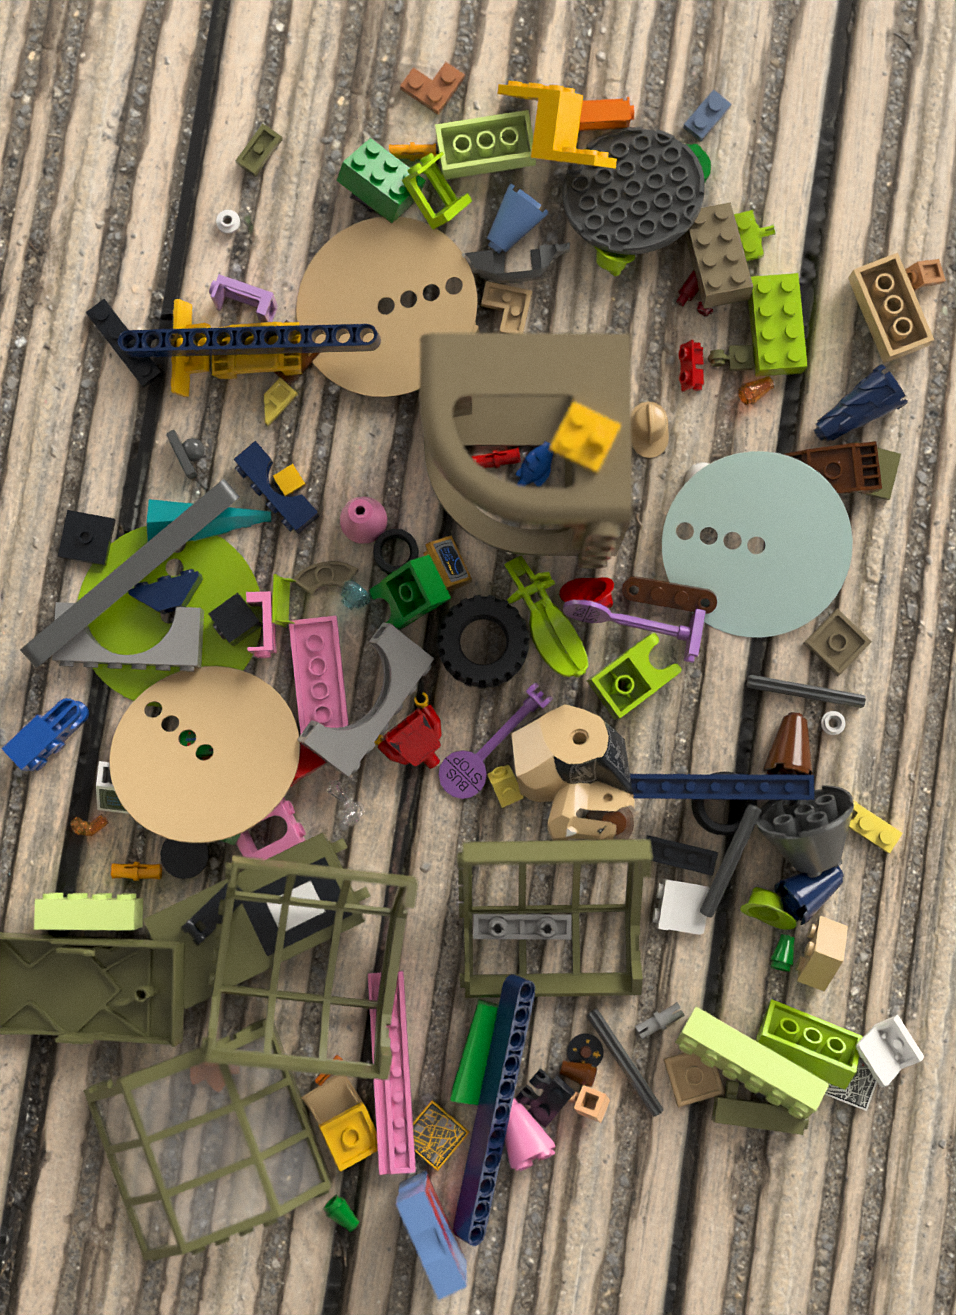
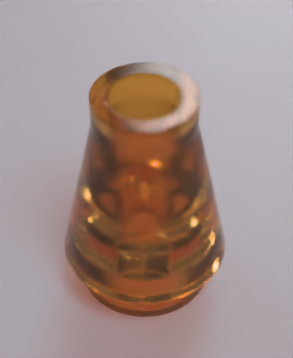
M770 376L743 383L738 389V396L744 405H754L765 394L774 389V382Z

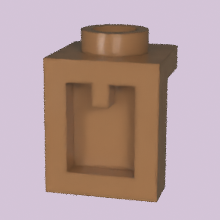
M939 259L918 261L905 269L914 291L925 286L940 285L946 281Z

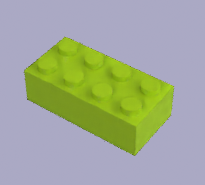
M799 274L752 276L753 290L748 304L755 377L803 373L807 368Z

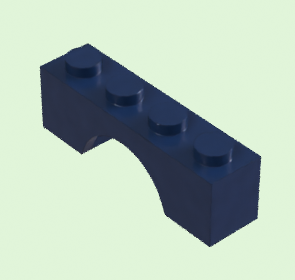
M256 441L234 458L237 464L235 467L236 471L243 479L248 476L253 482L250 487L258 496L263 494L269 500L265 504L274 514L279 512L284 519L281 522L290 532L295 530L297 534L301 533L320 516L303 494L287 497L276 493L271 488L269 472L273 461Z

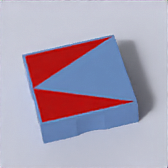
M427 1170L400 1182L396 1205L438 1300L466 1288L467 1261L453 1233L451 1224Z

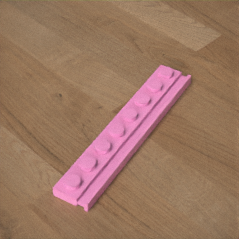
M398 971L391 1026L386 1025V1028H389L392 1052L389 1080L374 1079L379 1175L416 1172L404 971ZM381 973L368 974L369 1000L377 1001ZM370 1009L372 1058H373V1059H374V1040H375L376 1009Z

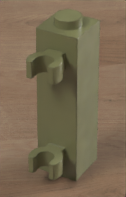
M726 1080L725 1097H714L712 1121L715 1123L803 1135L804 1129L808 1128L809 1117L806 1119L795 1118L788 1113L789 1109L782 1105L776 1106L771 1103L736 1099L739 1086L737 1081Z

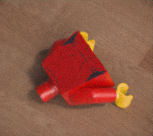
M422 693L426 699L425 702L419 703L414 697L415 705L418 708L384 736L379 734L378 739L374 742L390 761L403 765L411 763L414 767L424 762L429 769H432L440 763V759L434 752L441 747L439 742L442 736L441 720L433 706L428 705V695Z

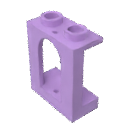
M220 274L216 281H212L209 289L210 297L217 310L221 311L225 297L257 307L256 314L260 323L273 322L278 305L272 292Z

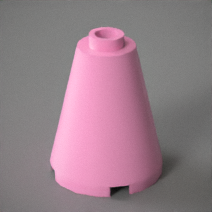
M357 497L350 500L343 507L340 514V526L346 537L353 542L362 544L372 543L386 530L387 514L384 507L377 500L370 497Z

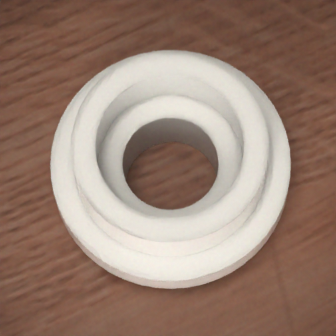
M224 210L218 214L216 224L221 232L231 234L239 228L240 218L236 212ZM226 218H231L232 222L230 224H225L224 220Z
M830 711L823 715L821 727L825 733L837 735L844 730L845 719L839 712ZM830 719L836 721V727L832 728L829 726Z

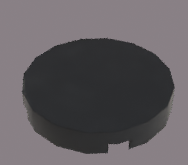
M171 839L165 840L160 852L161 863L165 870L173 877L180 879L193 878L200 874L206 868L210 857L207 843H189Z

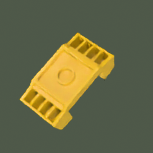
M265 322L236 324L226 327L298 326L300 322ZM300 335L293 337L292 344H297L301 341ZM254 336L246 338L244 344H252ZM278 336L270 337L268 344L276 343ZM225 337L221 341V346H226L230 342V337ZM301 353L212 355V375L219 379H237V374L282 371L285 375L302 374Z

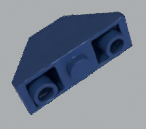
M189 569L180 572L181 576L173 578L170 575L157 578V582L148 584V582L137 583L128 593L157 612L166 614L176 611V607H187L201 584L203 577L198 571Z

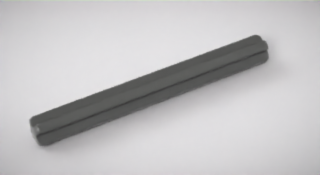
M749 675L747 679V687L858 708H863L866 701L865 695L756 675Z
M748 805L703 902L700 912L706 917L712 918L757 823L761 814V809L757 806Z
M594 1009L587 1014L589 1021L652 1116L655 1117L661 1114L664 1110L599 1010Z

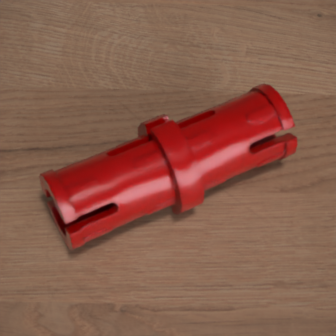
M518 448L499 452L493 450L492 453L471 456L483 469L493 467L499 469L500 466L521 463Z

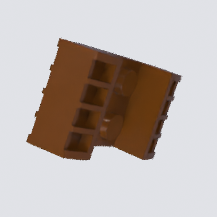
M876 441L784 453V455L800 460L815 469L832 485L838 495L855 492L868 494L879 492L882 489Z

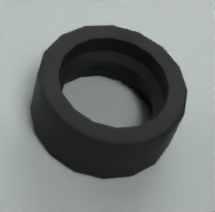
M393 528L386 530L378 536L374 543L373 555L375 562L383 572L389 575L403 565L392 566L383 559L382 548L388 540L398 538L404 540L409 545L410 556L404 564L418 558L419 550L416 540L403 529Z

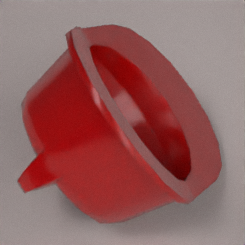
M608 577L576 578L568 581L561 587L559 596L564 602L587 600L611 608L613 606L611 592L614 589V582Z

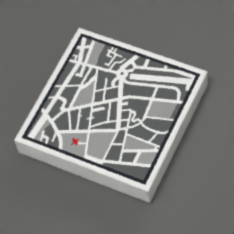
M859 1055L856 1074L847 1089L844 1090L829 1084L824 1095L867 1111L877 1081L873 1078L870 1069Z

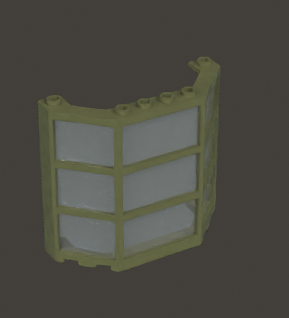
M266 1018L239 1030V1032L233 1034L234 1039L226 1036L217 1040L215 1048L263 1052ZM274 1024L271 1053L286 1055ZM201 1047L117 1078L116 1084H113L112 1078L83 1090L144 1261H157L165 1257L183 1255L188 1252L195 1255L206 1250L205 1246L215 1242L216 1246L230 1240L229 1236L239 1233V1236H244L254 1231L253 1227L263 1224V1227H267L276 1223L278 1217L312 1198H318L329 1193L328 1189L332 1187L333 1181L292 1071L205 1062V1053H201Z

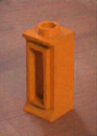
M629 97L626 100L622 98L582 101L579 131L629 128L630 121L634 120V105H630Z

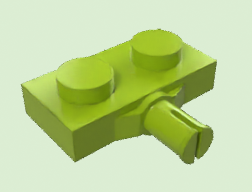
M753 210L734 214L746 261L764 257L761 241L763 237L775 235L774 225L759 228Z

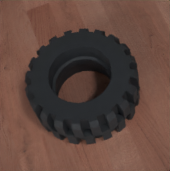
M474 595L473 598L460 600L459 604L453 605L447 615H444L441 626L438 629L437 646L445 669L454 679L469 687L486 689L508 682L520 671L528 654L530 637L526 622L515 606L512 607L508 604V601L497 599L493 595ZM477 620H490L501 627L506 637V647L498 660L490 664H477L470 661L464 655L460 640L464 629L470 623Z

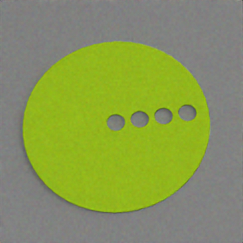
M147 526L130 531L111 543L106 566L91 565L83 580L78 600L148 543ZM216 535L197 541H188L183 551L179 553L174 552L140 582L151 584L157 582L159 577L168 576L166 564L171 559L180 560L183 564V571L194 569V571L202 574L203 580L187 607L204 610L201 667L220 666L243 671L253 656L248 651V647H257L262 627L237 645L232 646L227 639L223 640L212 625L214 621L208 613L237 592L245 601L246 592H260L256 578L242 555L220 536ZM127 592L94 619L88 627L96 641L106 650L120 655H134L156 646L169 632L172 623H165L161 619V613L133 598ZM249 605L251 610L262 623V606L251 607ZM98 664V668H93L96 674L109 687L133 701L156 682L180 672V667H170V671L156 670V666H146V670L132 669V665H122V669L107 668L108 664ZM158 702L148 704V706L162 707Z

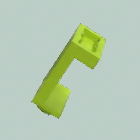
M443 151L435 156L429 153L420 160L422 164L417 163L407 170L409 175L402 179V182L432 230L449 222L472 202L468 193L459 198L456 197L435 163L444 155ZM424 173L429 178L445 204V207L436 215L417 185L416 176Z

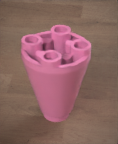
M513 1099L505 1144L511 1168H515L516 1171H523L533 1166V1160L537 1158L538 1160H544L554 1155L553 1149L556 1146L523 1104L518 1103L517 1099Z

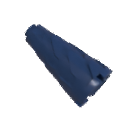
M883 364L874 368L873 372L861 380L835 407L817 420V428L814 429V432L821 442L823 440L827 442L830 440L834 441L849 431L862 427L874 419L883 417L895 409H900L908 403V400L902 399L906 395L891 372L883 374L882 371L886 369Z

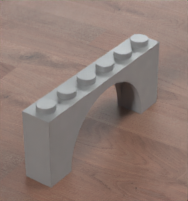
M56 602L55 620L75 603ZM176 607L174 621L166 636L153 648L134 655H120L106 650L96 641L87 625L52 655V660L60 662L59 666L74 667V663H84L83 667L98 668V664H108L107 668L122 669V665H132V669L146 670V666H156V670L170 671V667H180V671L194 672V668H201L204 610L201 608Z

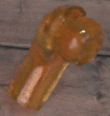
M102 814L92 822L83 821L80 817L74 818L71 821L72 831L77 835L93 836L109 824Z

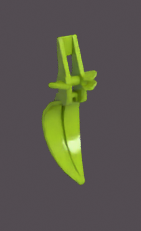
M522 555L505 563L504 566L518 589L507 601L512 604L523 599L530 612L529 626L532 640L545 663L554 672L563 677L574 676L578 678L584 675L589 663L583 643L569 619L551 602L545 589L555 585L550 573L542 572L534 575ZM527 574L532 584L524 587L518 577ZM537 592L541 600L533 603L530 595Z

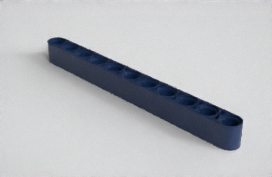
M371 324L127 330L118 337L119 347L131 357L374 351L381 344V337ZM321 334L326 335L322 343H315L317 336ZM343 334H350L347 342H339ZM366 334H374V338L370 342L363 341V337ZM302 335L299 343L292 344L293 337ZM254 336L252 344H244L246 338ZM278 336L276 343L268 344L270 337ZM225 337H230V342L226 346H221V341ZM183 338L182 344L179 347H174L175 341ZM201 338H207L206 343L198 347V341ZM136 339L134 347L128 348V343ZM155 339H159V344L151 348V343Z
M514 974L507 976L502 986L453 1224L454 1235L471 1246L479 1245L486 1234L535 996V984Z

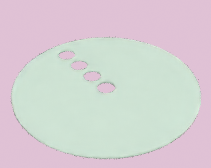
M766 451L742 452L726 456L705 466L693 475L678 492L670 506L663 527V563L669 582L710 589L716 594L717 606L713 612L705 614L704 622L737 636H776L798 629L809 623L834 600L847 577L850 567L853 545L852 530L847 511L838 493L815 469L800 460L779 453ZM683 522L691 524L694 528L693 536L687 540L680 539L676 534L677 526ZM706 527L714 528L718 534L716 542L710 545L704 544L700 540V532ZM729 532H736L741 536V545L736 549H729L724 545L723 539ZM752 537H761L765 541L766 546L762 553L753 554L748 550L747 544ZM706 598L701 600L703 606H707L710 603Z

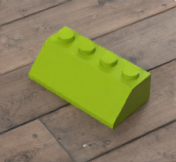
M771 999L759 1028L756 1042L821 1080L846 1090L856 1074L859 1060L856 1045L863 1036Z

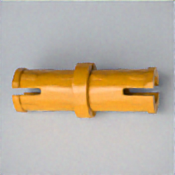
M410 142V145L389 144V152L398 159L415 161V159H422L429 153L435 156L436 144L415 145V142Z
M134 862L133 864L112 863L111 877L112 879L128 878L133 879V881H139L140 879L161 880L162 864H140V862Z

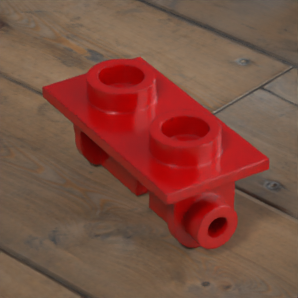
M690 340L680 345L678 353L681 371L679 374L681 392L693 388V391H701L702 386H704V369L696 368V365H703V347H701V343Z

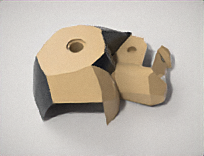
M566 704L542 714L514 730L511 734L516 777L520 793L529 800L536 802L553 801L548 819V832L552 840H569V838L614 840L616 834L615 824L578 818L575 813L579 808L601 811H617L629 805L634 808L635 800L632 791L625 739L601 717L584 709Z

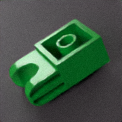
M430 554L407 562L369 590L373 600L383 598L388 602L391 615L385 623L392 624L398 630L407 627L451 599Z

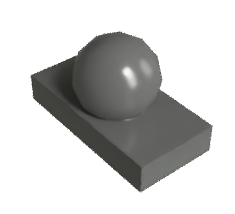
M175 430L167 432L166 436L186 476L191 480L198 477L191 461H197L202 458L205 450L203 443L196 438H190L182 444Z

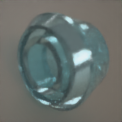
M353 580L345 581L340 595L343 597L341 602L351 611L353 608L359 610L370 604L371 595Z

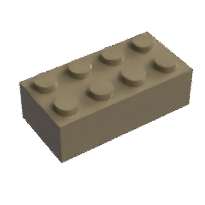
M731 202L701 208L697 219L684 235L696 274L703 308L750 300L753 283Z

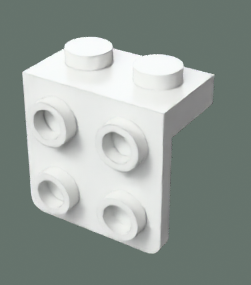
M663 879L662 884L659 883L657 888V898H660L658 908H655L653 913V922L656 923L655 927L663 930L669 929L698 935L703 934L707 917L700 912V909L710 888L703 885Z
M898 1015L875 1024L856 1045L860 1057L865 1061L873 1078L881 1087L888 1086L901 1069L921 1062L924 1058V1055Z

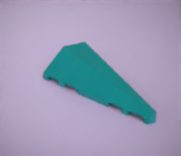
M149 499L146 522L148 542L193 504ZM228 507L188 541H197L228 533L231 530L248 528L258 523L271 522L272 513L271 511Z

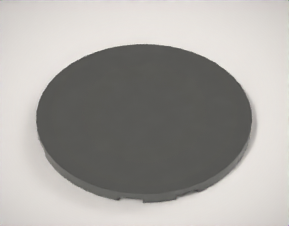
M643 127L622 128L603 134L586 145L585 149L608 152V158L617 159L616 169L570 163L562 187V197L565 213L571 226L585 241L611 253L625 255L643 254L661 249L673 243L693 225L704 201L705 181L698 158L686 144L675 139V136L658 129L653 131L643 129Z

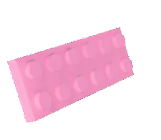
M337 616L292 620L294 624H289L300 734H302L311 720L331 728L349 725Z

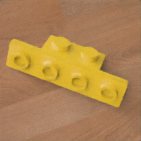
M181 299L174 300L173 329L211 328V325L207 323L192 324V304ZM183 338L177 339L174 347H179L183 342ZM201 338L198 341V347L203 346L207 338ZM172 356L171 392L182 397H189L190 374L209 372L210 356Z

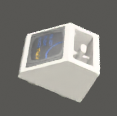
M99 761L96 781L97 810L129 814L121 804L112 784L110 762Z

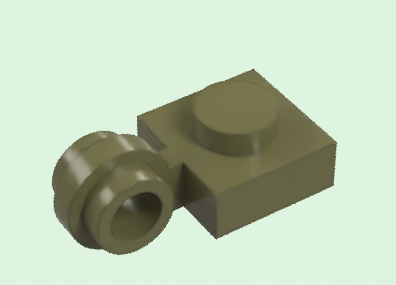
M730 345L728 347V355L722 349L712 350L708 356V362H711L712 367H721L725 365V362H729V371L753 370V345Z

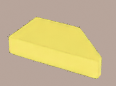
M280 377L264 394L265 424L267 426L298 395Z

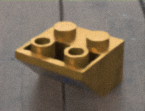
M452 536L425 544L426 551L423 552V555L430 554L449 593L472 582L471 575Z

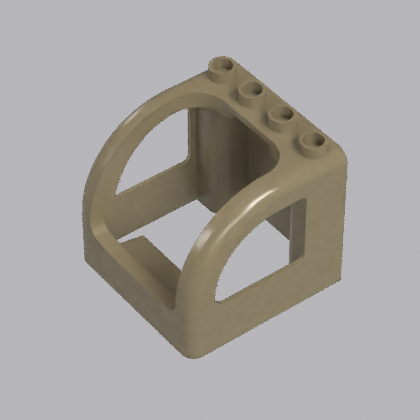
M430 333L422 335L420 337V414L424 434L425 463L432 489L446 513L466 533L490 547L519 555L578 556L579 568H606L607 560L611 559V556H616L631 523L630 334ZM573 401L621 425L597 474L564 458L565 488H533L506 482L481 468L463 448L466 446H541L545 441L552 445ZM478 508L509 521L524 524L563 526V528L523 529L512 527L490 518Z

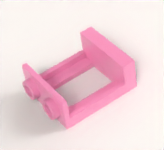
M271 591L246 592V602L251 607L262 606L264 647H248V651L254 654L256 658H271V653H277L276 624L272 623L273 593Z
M284 797L277 807L263 819L265 820L271 816L284 818L288 826L285 836L257 850L249 831L246 830L241 833L237 841L243 857L268 859L305 841V830L300 822H296L293 816L295 810L289 800L286 801Z

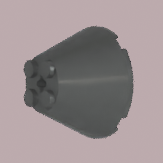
M822 785V789L814 790V800H769L760 808L761 814L756 823L759 831L797 871L807 873L808 877H817L822 874V871L838 867L842 864V854L854 809L853 797L847 790L837 786Z

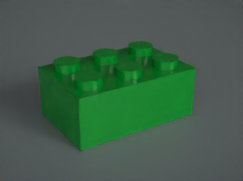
M369 138L342 162L336 181L389 222L393 223L415 203L402 182V179L409 175L407 171L409 167L373 139ZM418 175L416 176V182L422 192L426 180Z

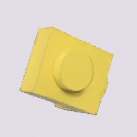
M509 765L497 767L487 774L502 808L524 798L520 793L519 785Z

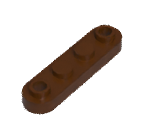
M638 576L627 578L622 586L624 597L634 602L690 612L700 609L705 610V614L713 612L717 606V596L710 589ZM631 586L638 587L639 591L637 593H631L629 588ZM706 598L710 603L707 606H703L701 600Z

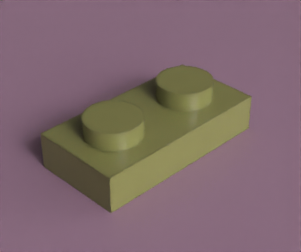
M262 123L235 160L236 164L256 177L283 140L282 136Z

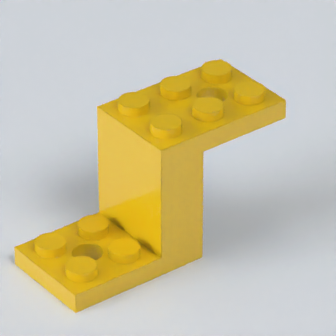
M508 80V85L498 84L497 94L520 99L538 100L531 158L616 169L617 159L608 158V152L576 148L583 95L575 94V89L559 85L546 86L530 82L526 84Z

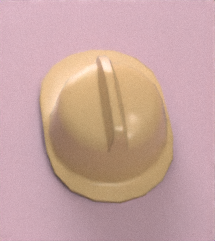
M643 402L634 407L631 412L632 447L642 457H657L664 452L668 445L667 414L662 406L657 403Z

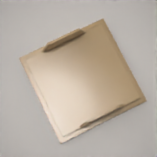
M334 1075L321 1086L316 1087L301 1097L318 1125L360 1102L363 1103L347 1076Z

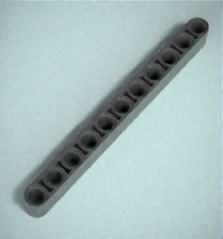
M225 479L221 480L22 647L20 651L35 668L39 667L240 496Z

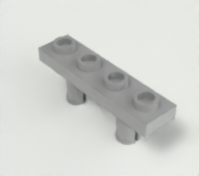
M473 914V939L571 940V914Z

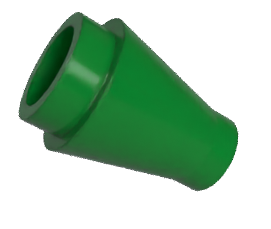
M781 934L770 958L771 968L790 972V968L794 965L795 937Z
M333 1196L323 1208L328 1218L346 1228L349 1232L353 1231L360 1222L344 1197Z

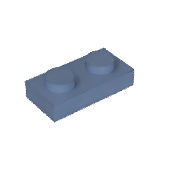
M713 89L684 123L683 128L701 142L730 109L731 103Z

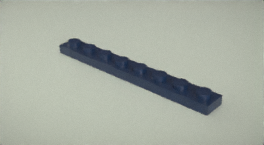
M630 774L634 799L814 800V775Z

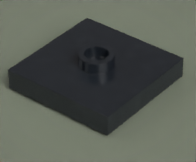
M67 510L58 557L106 566L116 520L110 517Z

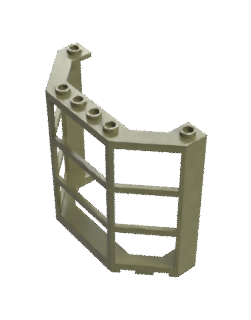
M650 840L462 842V852L457 854V869H459L458 885L463 884V886L459 887V901H464V903H459V918H464L465 973H460V988H465V998L500 997L504 980L507 976L511 975L473 974L472 914L572 913L573 973L527 974L526 939H519V974L514 975L525 978L535 984L534 997L642 995L643 977L639 935L643 877H651L652 854ZM628 863L625 904L579 905L581 864ZM573 864L572 905H526V865ZM472 865H519L518 906H472ZM579 912H625L626 972L580 973Z
M233 856L232 862L226 864L225 879H228L225 900L220 899L218 915H223L222 924H217L215 939H220L219 947L213 948L212 963H216L215 973L210 972L208 987L213 988L208 1035L202 1038L201 1053H205V1062L389 1080L392 1052L389 1028H386V1025L391 1026L403 936L408 910H405V907L415 908L418 889L417 878L414 876ZM240 868L288 873L283 896L236 891ZM296 874L343 880L338 901L330 902L291 897ZM358 881L398 886L392 907L383 908L346 903L351 882ZM234 899L281 904L269 989L222 984ZM289 905L336 911L323 995L277 990ZM343 912L389 916L377 1001L331 996ZM221 993L268 998L263 1052L215 1048ZM276 999L322 1004L319 1058L271 1053ZM330 1005L376 1009L373 1063L327 1059Z

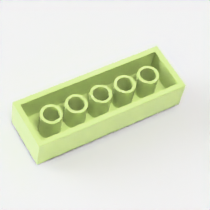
M695 1007L675 1041L683 1052L699 1056L701 1058L700 1061L709 1067L716 1066L723 1071L722 1074L731 1080L738 1079L744 1083L746 1089L754 1093L760 1092L767 1096L766 1100L776 1106H784L789 1109V1114L798 1119H806L817 1110L829 1086L825 1081L698 1007Z

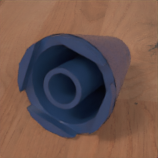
M839 866L822 871V874L817 877H808L807 873H800L777 882L774 885V891L776 894L780 893L784 911L792 916L796 922L800 920V925H804L843 884L844 874Z

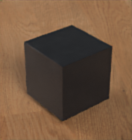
M238 592L208 613L214 621L212 625L223 640L227 639L232 646L237 645L263 626Z

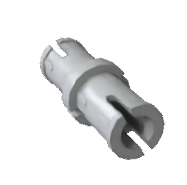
M678 1002L660 1013H653V1017L635 1025L638 1032L647 1028L639 1033L642 1040L660 1029L662 1031L665 1030L668 1024L685 1016L682 1010L672 1014L681 1008Z

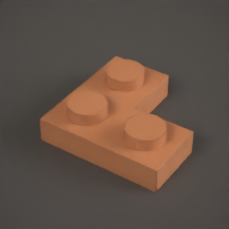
M445 62L432 80L413 67L400 85V90L439 115L465 79V74Z

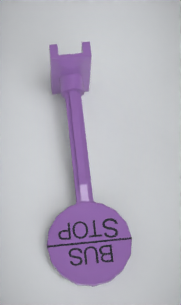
M570 600L563 605V612L578 621L588 623L613 621L620 625L676 637L678 640L686 641L684 661L693 663L694 658L699 654L705 610L696 609L694 611L689 627L682 625L678 627L629 615L614 614L607 607L587 600Z
M537 682L526 690L529 696L523 701L524 705L476 754L461 750L451 753L443 760L439 769V779L441 786L448 794L464 799L473 797L481 791L487 777L483 760L531 711L534 712L539 706L545 708L553 700L551 696L544 700L542 698L544 693L542 691L539 693L535 691L540 686Z

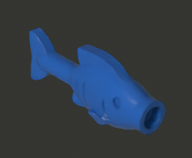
M545 441L541 446L528 453L522 462L521 468L515 473L516 476L520 477L516 485L526 487L528 484L534 483L539 488L547 480L551 471L554 453L550 451V443Z

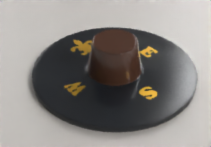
M583 1033L575 1036L570 1041L567 1055L570 1062L592 1064V1067H597L603 1059L604 1049L597 1037L592 1034Z

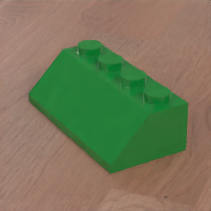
M478 998L450 1093V1101L471 1105H478L498 1004Z

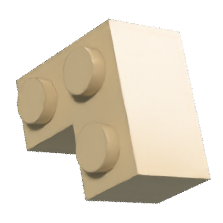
M822 916L819 917L816 924L812 923L807 933L810 941L805 948L804 957H799L795 970L798 971V982L825 992L843 963L848 926Z

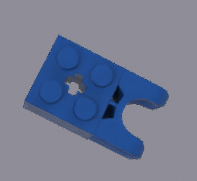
M68 698L62 699L44 716L36 715L2 750L21 770L39 771L48 763L46 759L52 753L57 754L65 747L66 744L64 742L88 719L89 710L83 702Z

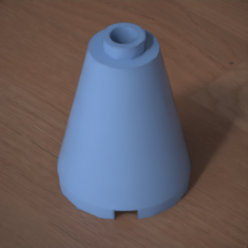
M510 184L506 190L487 237L490 241L488 246L497 253H500L501 250L507 252L549 213L546 209L543 212L540 211L541 204L521 189L517 193L513 191V184Z

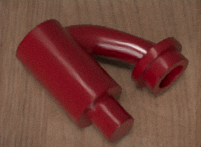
M694 269L678 291L680 296L676 303L682 307L687 301H692L699 291ZM702 301L698 302L696 311L702 316L708 317L709 314L711 315L714 312L712 307L704 309Z

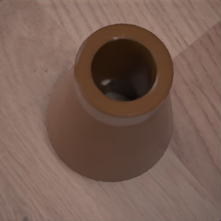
M565 1060L560 1070V1075L569 1078L581 1086L589 1087L593 1086L597 1073V1068L592 1067V1064L568 1062Z

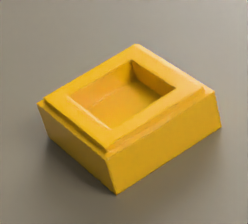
M294 464L273 475L285 496L291 495L306 485Z

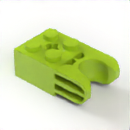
M656 633L647 635L586 680L614 720L623 717L682 671V668L676 663L664 669H656L651 665L649 653L659 643V637ZM618 681H625V691L618 688Z

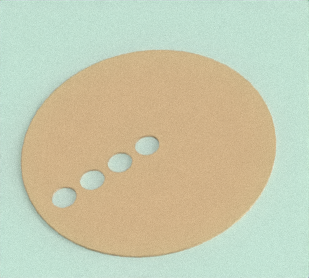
M400 216L393 223L384 217L367 219L353 224L333 236L316 253L304 273L297 296V322H300V325L371 324L379 333L381 344L374 351L320 353L312 361L313 364L338 386L360 395L393 397L419 390L420 337L430 333H472L477 315L476 284L472 270L466 258L462 256L461 250L449 237L438 229L432 230L427 223ZM459 278L462 281L463 287L458 294H449L446 291L445 286L449 279ZM430 284L436 285L440 289V295L434 301H427L423 297L424 288ZM407 291H412L417 295V302L411 308H405L400 303L402 294ZM384 298L392 299L395 304L394 310L387 315H383L378 311V303ZM321 334L317 336L315 343H322L326 335ZM343 334L339 342H347L350 334ZM366 334L363 337V341L370 342L374 338V334Z
M220 666L194 668V672L180 671L167 676L146 689L129 706L121 718L113 736L109 761L112 784L126 811L139 824L157 835L189 843H206L230 838L262 821L277 807L288 792L294 780L300 756L297 724L289 706L281 695L265 681L250 673ZM151 702H158L162 705L161 714L154 718L146 716L145 707ZM168 716H174L179 720L178 728L172 732L162 729V721ZM191 730L196 734V741L192 745L183 746L179 743V736L183 731ZM205 744L210 745L214 750L213 756L205 761L199 760L196 757L198 747Z

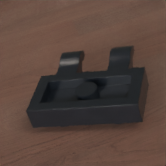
M539 1069L529 1082L535 1088L544 1090L543 1093L539 1096L530 1086L526 1085L516 1096V1099L521 1104L530 1106L528 1112L546 1128L574 1095L575 1091L558 1076L552 1080L545 1071Z

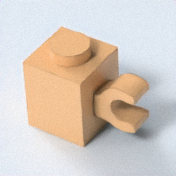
M583 1085L580 1093L575 1091L568 1102L575 1104L574 1109L578 1114L601 1123L610 1099L606 1094Z

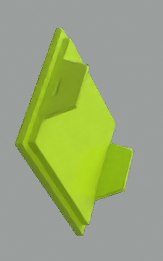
M273 574L272 623L287 628V625L294 624V622L289 621L290 582L296 581Z

